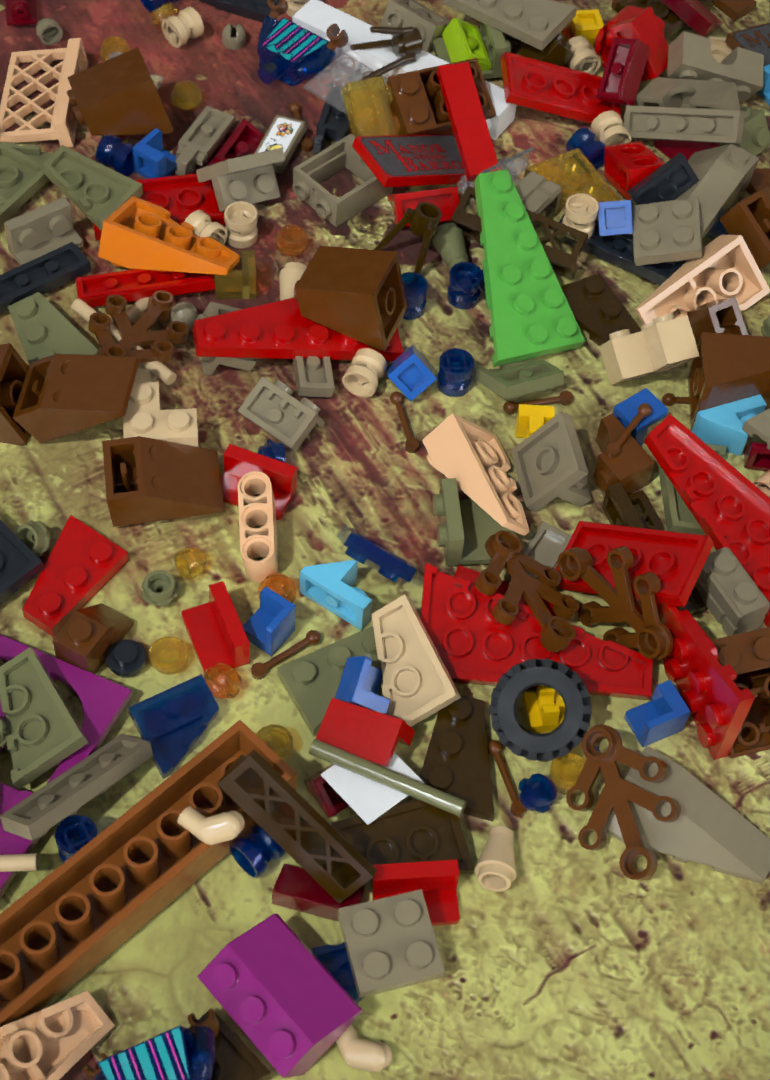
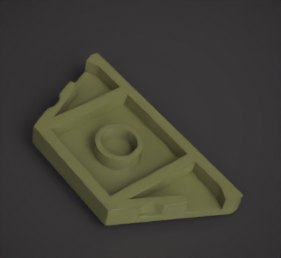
M0 142V226L50 180L44 174L42 164L54 153L41 152V146L38 145L21 146L16 143Z

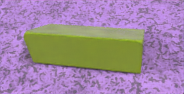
M453 17L442 32L451 62L477 58L481 71L490 70L492 65L478 27Z

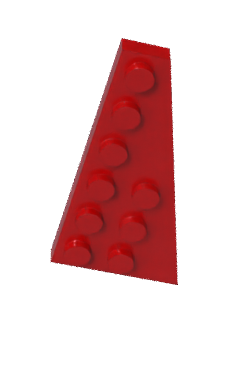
M295 298L194 320L192 329L196 357L295 359L296 356H303V359H307L309 356H317L320 360L323 357H330V360H352L359 349L370 348L379 352L386 361H394L403 353L398 328L395 330L385 351L377 350L303 317L299 303Z
M668 415L648 434L644 441L704 533L712 539L716 551L728 547L770 602V498L674 416ZM770 608L764 619L766 627H770Z
M425 563L420 619L453 682L496 686L500 677L514 665L531 659H549L562 663L574 671L582 679L589 695L650 699L653 659L646 658L641 653L613 641H604L585 633L584 629L575 625L573 627L576 635L565 650H560L559 652L548 651L540 641L542 627L529 606L519 602V614L512 624H501L493 617L492 610L497 602L504 597L499 593L485 595L476 586L471 585L470 581L458 576L457 578L438 571L437 567ZM537 685V686H533V687H531V688H529V689H534V690H536L537 687H538V685Z
M634 600L636 610L643 616L641 602ZM656 603L659 620L666 625L673 638V649L667 657L663 658L666 675L671 682H675L680 696L691 711L690 714L697 726V735L704 748L708 747L714 760L727 757L755 696L748 688L740 690L735 684L734 680L737 679V673L730 664L722 666L719 663L717 647L688 610L679 611L676 606Z

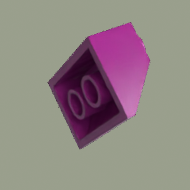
M276 913L229 942L197 976L282 1078L303 1076L364 1011Z

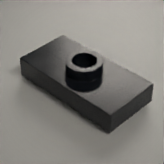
M680 152L626 192L635 205L671 201L696 184L699 179L686 157Z

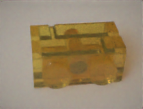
M383 76L350 82L341 89L352 135L356 137L393 136L400 134L399 120L396 115L392 116L389 104L392 103L393 99L392 91L389 84H384Z

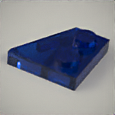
M202 674L129 707V714L142 740L151 743L152 759L162 779L171 774L219 714V706Z

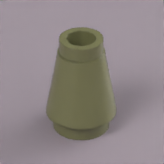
M445 223L438 226L433 234V246L452 274L466 271L469 268L463 230L458 228L455 223Z

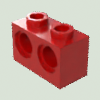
M641 141L605 146L604 177L627 200H631L626 191L665 164Z

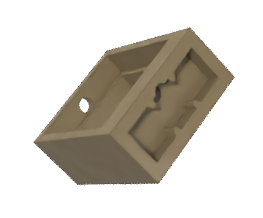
M352 134L293 168V192L297 198L305 201L316 210L321 218L328 220L335 227L393 192V187L382 186L352 147L355 136ZM346 167L364 183L337 199L319 183Z

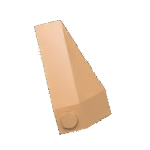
M720 235L702 248L703 258L689 259L635 309L643 325L653 322L654 318L673 313L675 318L687 316L686 312L713 300L736 297L741 312L770 293V289L742 235Z
M454 413L449 415L422 440L428 452L427 459L429 463L447 478H456L457 487L501 526L525 536L530 530L522 503L512 494L517 489L515 480L507 476L506 472L511 469L510 461L496 434Z
M88 990L22 1019L0 1027V1080H59L115 1025Z

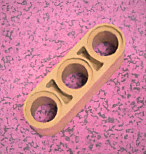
M253 471L242 476L238 483L240 552L247 577L256 583H264L276 576L279 567L276 506L270 478L262 472ZM258 525H264L260 528H253ZM258 557H266V558H264L263 560H259V561H255V560H254V559H256V558H258Z

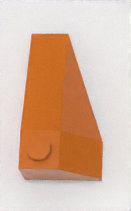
M134 196L103 221L98 257L108 260L111 264L118 267L227 275L240 261L241 255L215 239L199 237L194 234V226L187 222H183L180 225L170 219L171 212Z

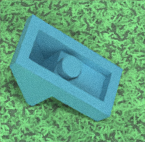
M759 394L698 411L691 432L706 444L727 446V452L741 455L748 438V434L742 430L745 421L765 411L767 404Z
M348 560L305 566L300 571V593L362 631L371 618L372 599L363 590L352 587L357 579L358 561Z

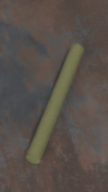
M314 739L310 746V755L460 817L465 809V800L325 742Z

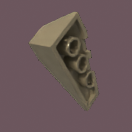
M732 143L695 152L688 159V162L699 181L674 199L699 198L702 239L747 189L759 161L758 157Z
M646 746L640 755L662 759L668 768L666 778L659 783L648 782L640 776L638 770L631 768L625 780L659 797L668 796L676 799L680 804L681 813L676 821L667 823L657 820L651 811L630 801L644 846L652 851L673 856L672 860L686 863L687 860L711 866L716 872L763 884L770 872V838L681 765ZM655 762L648 768L650 777H654L658 773V765ZM665 802L661 807V813L664 817L671 813L672 808L669 802ZM613 809L604 830L624 843Z

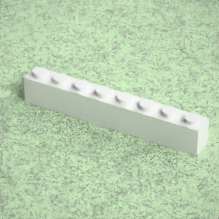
M310 0L292 16V25H297L292 30V38L302 29L310 32L298 44L301 45L313 34L317 37L305 46L306 48L310 46L308 49H312L323 39L327 41L326 44L314 50L321 55L330 42L326 34L328 27L336 23L340 28V32L344 29L348 34L349 41L344 47L336 48L329 59L364 76L401 58L400 55L394 54L392 46L351 50L350 46L352 44L392 39L393 36L390 34L370 32L372 25L322 1ZM422 50L420 54L416 55V61L405 63L372 80L385 86L389 76L449 64V62ZM485 80L496 112V116L486 120L490 137L496 140L515 119L516 104L505 102L504 89Z

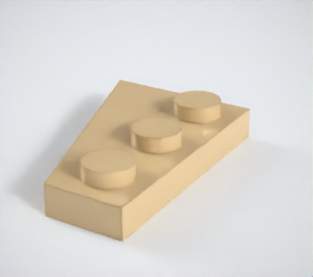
M404 594L371 614L377 658L381 662L384 685H381L383 697L390 700L387 709L389 716L402 719L412 727L461 698L408 596Z

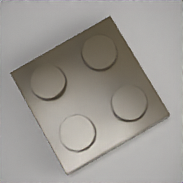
M698 197L632 206L633 246L636 266L703 258Z
M422 889L338 908L337 916L358 998L444 977L445 969Z

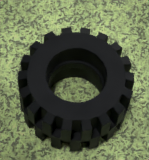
M531 659L518 663L500 677L491 694L489 714L491 715L493 730L498 735L500 742L517 756L533 761L554 760L568 754L578 746L588 731L592 714L590 695L582 679L562 663L549 659ZM537 685L548 686L556 690L562 697L565 705V715L561 724L555 730L544 734L533 733L527 730L517 716V703L520 696L527 689Z

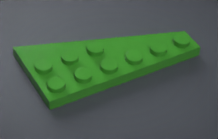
M508 170L479 174L474 181L477 214L481 218L482 226L480 244L484 246L485 255L482 263L487 308L490 309L492 325L489 331L490 339L494 342L493 367L580 348L585 339Z

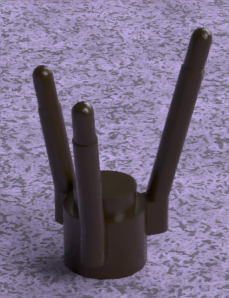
M372 26L370 28L372 33L393 34L396 36L388 40L364 42L350 46V49L353 51L392 46L394 54L401 56V58L364 76L361 81L366 83L405 63L416 61V55L422 52L423 43L420 32L414 29L413 26L405 28Z
M429 202L418 203L415 210L407 208L403 218L380 241L374 250L382 251L406 224L410 223L411 232L423 238L412 277L413 281H418L431 238L442 216L440 209Z

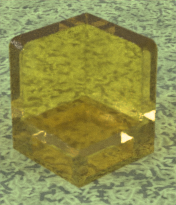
M254 250L241 251V269L231 270L227 275H215L216 300L256 298Z

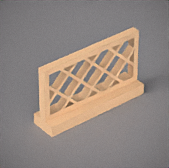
M81 38L68 39L67 48L11 53L0 105V142L19 143L59 140L60 146L74 147L78 120L66 91L72 89L67 77L88 68V59ZM54 60H63L54 67L48 65ZM33 62L23 70L19 68V63ZM41 69L46 71L37 79L32 77L33 74ZM54 78L59 81L50 88L44 86ZM24 80L29 83L19 91L14 88ZM36 90H39L40 92H42L39 96H37V97L34 98L33 100H30L29 98H27L30 94H32V93L35 92ZM50 99L55 102L45 110L40 107ZM20 101L25 104L15 112L10 110L11 107ZM32 111L38 114L28 122L22 119ZM45 121L51 123V127L48 129H36ZM15 123L20 125L15 131L5 132L6 129Z

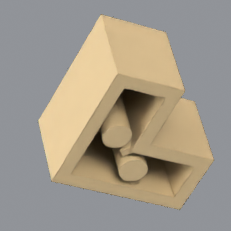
M673 313L654 318L653 322L640 327L641 332L630 334L629 329H624L609 334L610 340L599 346L611 386L673 370L699 356L688 315L675 318Z
M159 382L134 383L125 416H123L124 438L141 436L198 447L197 408L161 410Z

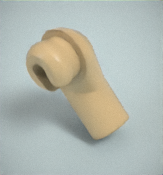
M192 806L186 807L177 821L178 824L207 845H214L236 838L245 825L243 816L237 811L223 812L206 818Z
M353 1024L336 1040L343 1059L349 1067L368 1072H378L388 1067L392 1062V1051L388 1045L359 1039Z

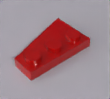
M70 515L44 565L45 569L41 571L22 609L24 618L54 637L76 610L82 609L129 561L128 552Z

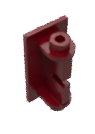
M5 0L7 26L38 24L36 0Z

